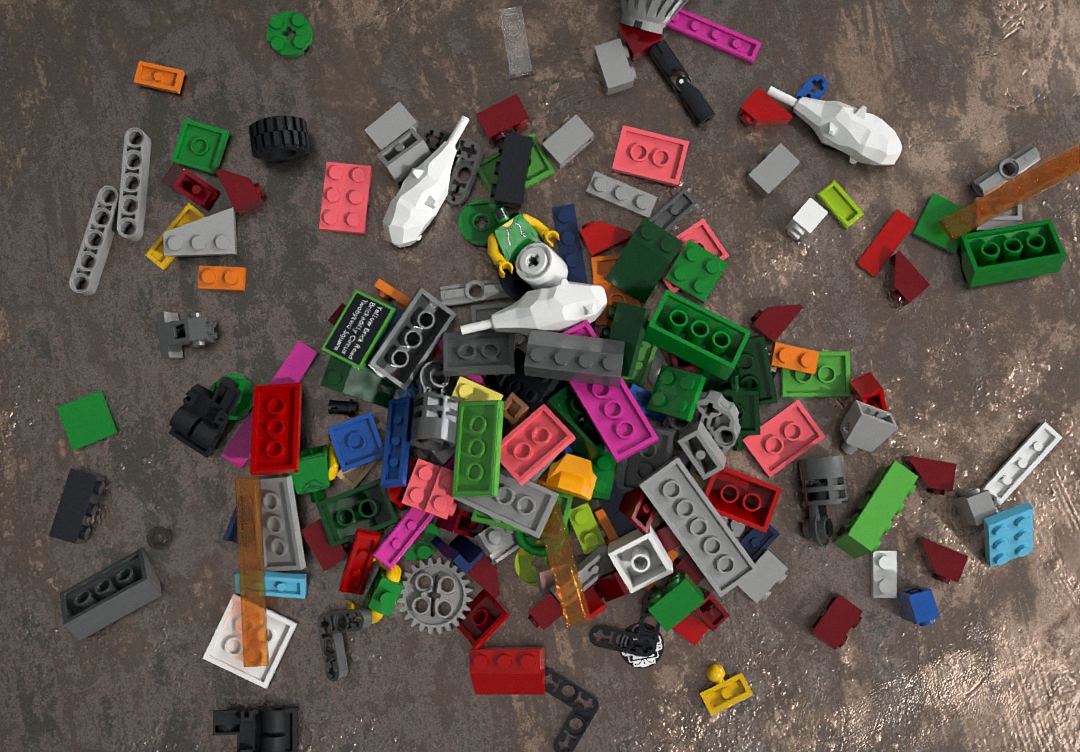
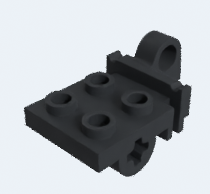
M516 348L514 352L515 374L487 375L484 382L487 386L506 397H509L512 392L515 393L530 407L529 410L534 412L541 405L546 404L560 380L525 376L524 363L526 353Z
M230 377L220 381L215 393L199 383L194 385L186 393L187 397L183 399V405L172 416L169 423L172 426L169 434L204 457L208 458L211 456L230 420L228 417L233 415L238 408L236 404L243 393L238 389L239 383Z
M297 707L250 708L249 715H245V708L213 710V736L237 735V752H297Z

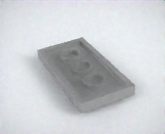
M500 467L498 497H453V499L534 537L540 538L559 494L530 480L520 486L506 469Z
M292 475L248 480L262 571H288L306 568Z

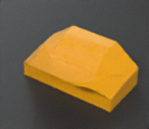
M566 453L558 462L551 463L544 487L590 501L597 479L593 473L591 460Z

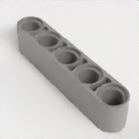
M136 127L127 130L124 136L117 217V232L131 242L140 240L144 234L151 139L140 128ZM142 136L141 142L134 145L136 137ZM140 158L138 166L132 167V162ZM138 180V186L131 190V183ZM136 202L135 210L129 212V205ZM130 225H134V231L127 235V228Z
M112 186L102 187L97 194L70 277V288L82 296H91L97 290L117 228L120 191ZM115 193L114 201L108 203L109 195ZM104 215H108V221L101 225V218ZM101 236L100 244L94 246L95 238ZM90 258H94L93 266L87 268V261ZM86 279L87 286L80 290L81 281Z

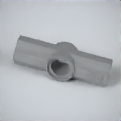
M1031 144L1026 145L972 181L973 190L980 197H986L1040 161V153ZM1002 167L1009 169V176L1003 173Z
M499 279L473 280L469 283L440 287L441 300L445 306L468 303L479 304L483 301L510 298L503 290ZM473 287L482 289L479 297L470 296V290Z

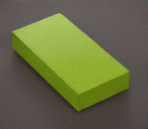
M835 180L816 195L845 230L864 215L862 210Z

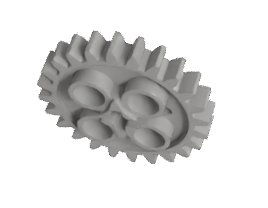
M429 558L428 565L420 560V568L412 565L413 573H404L408 580L403 581V586L405 587L400 593L403 594V598L397 600V602L404 603L405 605L400 609V612L407 611L408 614L404 619H413L411 627L420 624V632H423L426 627H428L429 634H433L435 628L438 634H442L443 627L450 632L452 623L457 627L460 626L458 618L466 620L463 611H471V608L466 605L467 602L474 600L467 597V594L473 592V589L466 588V585L471 580H463L466 574L464 572L458 573L459 568L456 566L451 568L449 560L444 565L442 558H438L436 564L432 558ZM439 575L440 580L437 593L441 594V597L435 600V616L432 617L431 611L434 599L430 598V595L436 591V576ZM425 576H428L431 580V584L427 589H423L420 586V581ZM447 579H451L454 582V587L450 592H446L443 589V583ZM420 600H425L428 604L427 610L423 613H420L417 609V604ZM448 602L451 606V611L448 615L444 616L440 612V606Z

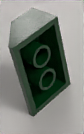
M613 301L612 305L608 306L606 312L608 321L606 328L603 327L600 338L625 341L621 376L633 378L651 309Z

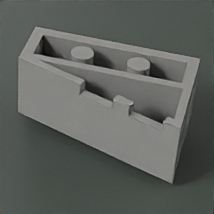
M232 207L163 232L164 256L237 255L235 209Z

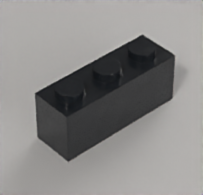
M505 133V139H500L498 153H502L501 162L496 161L494 175H498L497 184H492L491 197L494 198L495 205L522 209L533 137Z
M70 468L49 534L50 537L74 544H81L84 540H87L90 534V520L95 516L98 508L96 505L98 495L100 496L104 490V476Z

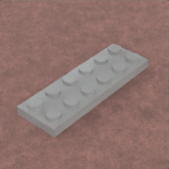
M677 455L638 483L720 597L759 570Z

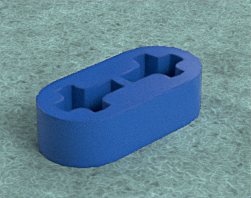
M821 75L811 77L794 98L799 99L807 96L808 98L819 100L828 88L827 80ZM819 82L821 84L820 89H817L812 94L810 91L814 86L813 84Z

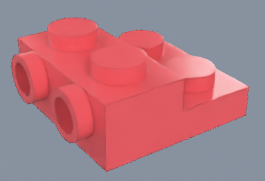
M418 458L401 503L444 520L448 518V515L452 517L457 507V503L454 502L452 496L454 471Z

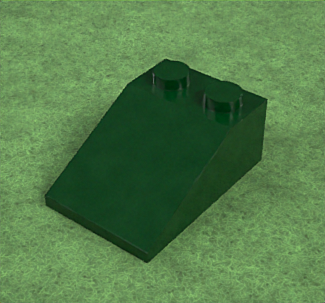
M643 218L605 280L642 304H645L680 250L683 242L648 219Z
M330 356L321 382V386L385 408H388L389 400L394 398L397 389L378 376L367 364L363 371L333 356Z
M570 384L547 401L552 413L575 436L576 439L570 444V447L579 457L592 461L607 449Z
M381 478L316 503L332 548L352 541L357 528L378 531L401 520L397 508L389 500L387 488H383L380 485Z

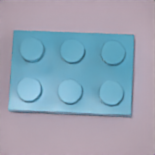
M1028 501L984 519L985 558L990 568L1003 565L1017 557L1026 556L1033 551V507Z

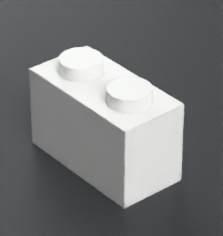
M810 197L785 226L788 230V235L794 240L799 239L802 242L828 212Z

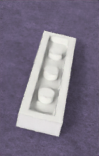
M1042 422L980 490H989L990 494L997 497V505H1001L1063 437L1046 422Z

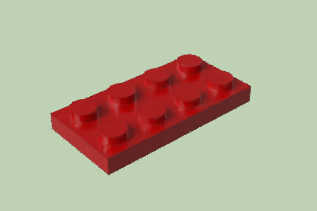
M300 383L254 386L250 474L252 476L299 473L302 385Z

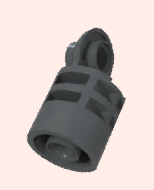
M432 360L422 367L419 375L422 392L415 396L410 444L424 450L448 451L454 449L456 444L460 400L455 396L449 397L455 386V376H444L443 362ZM433 377L438 380V384L433 381Z
M844 455L799 460L800 477L803 484L802 493H804L803 505L809 507L810 519H805L803 522V534L807 540H813L818 546L825 548L829 545L833 535V525L827 515L826 505L849 502L845 481ZM827 478V483L820 484V479Z

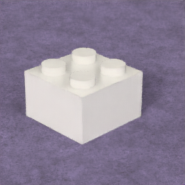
M651 525L645 535L636 529L608 544V555L631 594L673 573V562Z

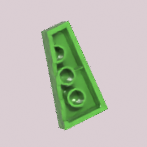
M896 460L888 464L870 488L872 495L868 494L858 505L860 512L855 513L845 523L846 532L841 536H836L832 543L854 559L869 552L874 553L881 544L879 539L882 534H886L892 527V518L895 514L898 515L904 508V499L906 496L909 497L916 489L914 483L918 476Z

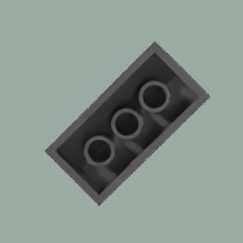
M419 287L367 365L392 386L406 391L457 314L422 287Z
M531 330L526 349L524 373L525 376L620 387L625 341Z
M141 548L60 593L63 625L79 641L162 595L159 578L144 550Z

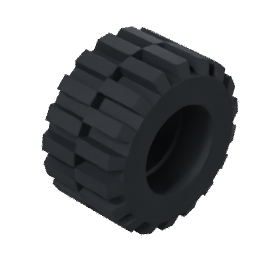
M272 116L260 119L249 126L252 155L257 159L266 161L289 160L300 157L310 150L307 122L302 118L295 116Z

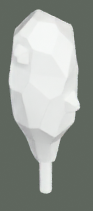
M773 86L767 92L771 97L793 107L794 113L812 127L821 143L849 155L850 163L852 164L861 162L870 165H894L901 153L902 144L895 131L879 117L867 113V107L865 106L855 108L838 101H822L807 97L796 99Z
M461 116L449 139L444 141L422 164L412 169L403 181L397 195L391 200L382 224L386 241L399 248L410 246L416 241L421 240V234L436 216L448 195L450 173L457 152L455 145L469 122V119L465 116Z
M561 278L558 286L527 291L513 305L492 314L490 319L461 325L460 328L462 335L491 328L496 332L521 333L525 335H530L531 330L562 333L586 320L589 323L595 321L604 311L607 305V297L604 288L599 285L569 282L566 278Z

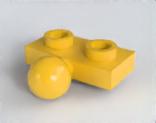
M712 664L707 668L706 676L708 680L716 685L701 692L700 696L710 716L753 696L742 673L724 681L725 671L721 665Z

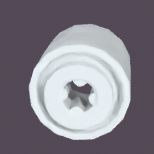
M543 243L529 244L517 256L516 272L534 290L555 287L560 284L561 278L567 279L568 269L566 263L549 246Z

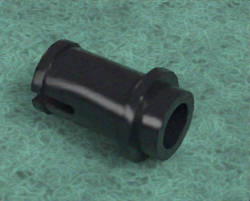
M330 399L328 407H331V409H328V413L348 415L349 417L357 416L359 404L354 402V399H350V401Z

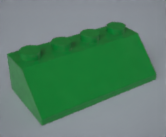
M1051 219L960 235L962 268L969 287L1060 272L1067 257Z
M666 289L644 333L643 339L726 381L735 369L751 331Z

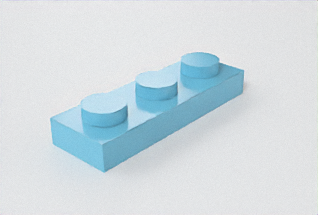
M236 569L235 593L305 599L307 594L306 574Z

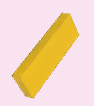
M188 203L165 231L206 216ZM163 234L145 254L162 270H165L175 258L164 256Z

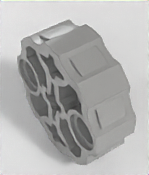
M714 390L701 392L691 422L673 417L670 418L669 425L672 429L676 430L674 445L682 449L677 442L680 433L700 420L704 424L707 418L706 428L725 455L735 445L741 431L737 407L734 403L726 400L720 392ZM723 430L730 431L733 436L725 435Z

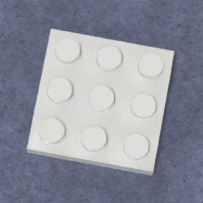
M235 593L225 610L203 659L266 689L298 623Z

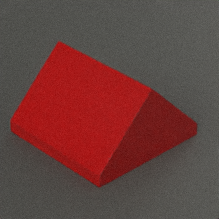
M485 589L468 604L471 611H463L466 620L457 619L460 624L457 628L476 650L511 614L502 603Z

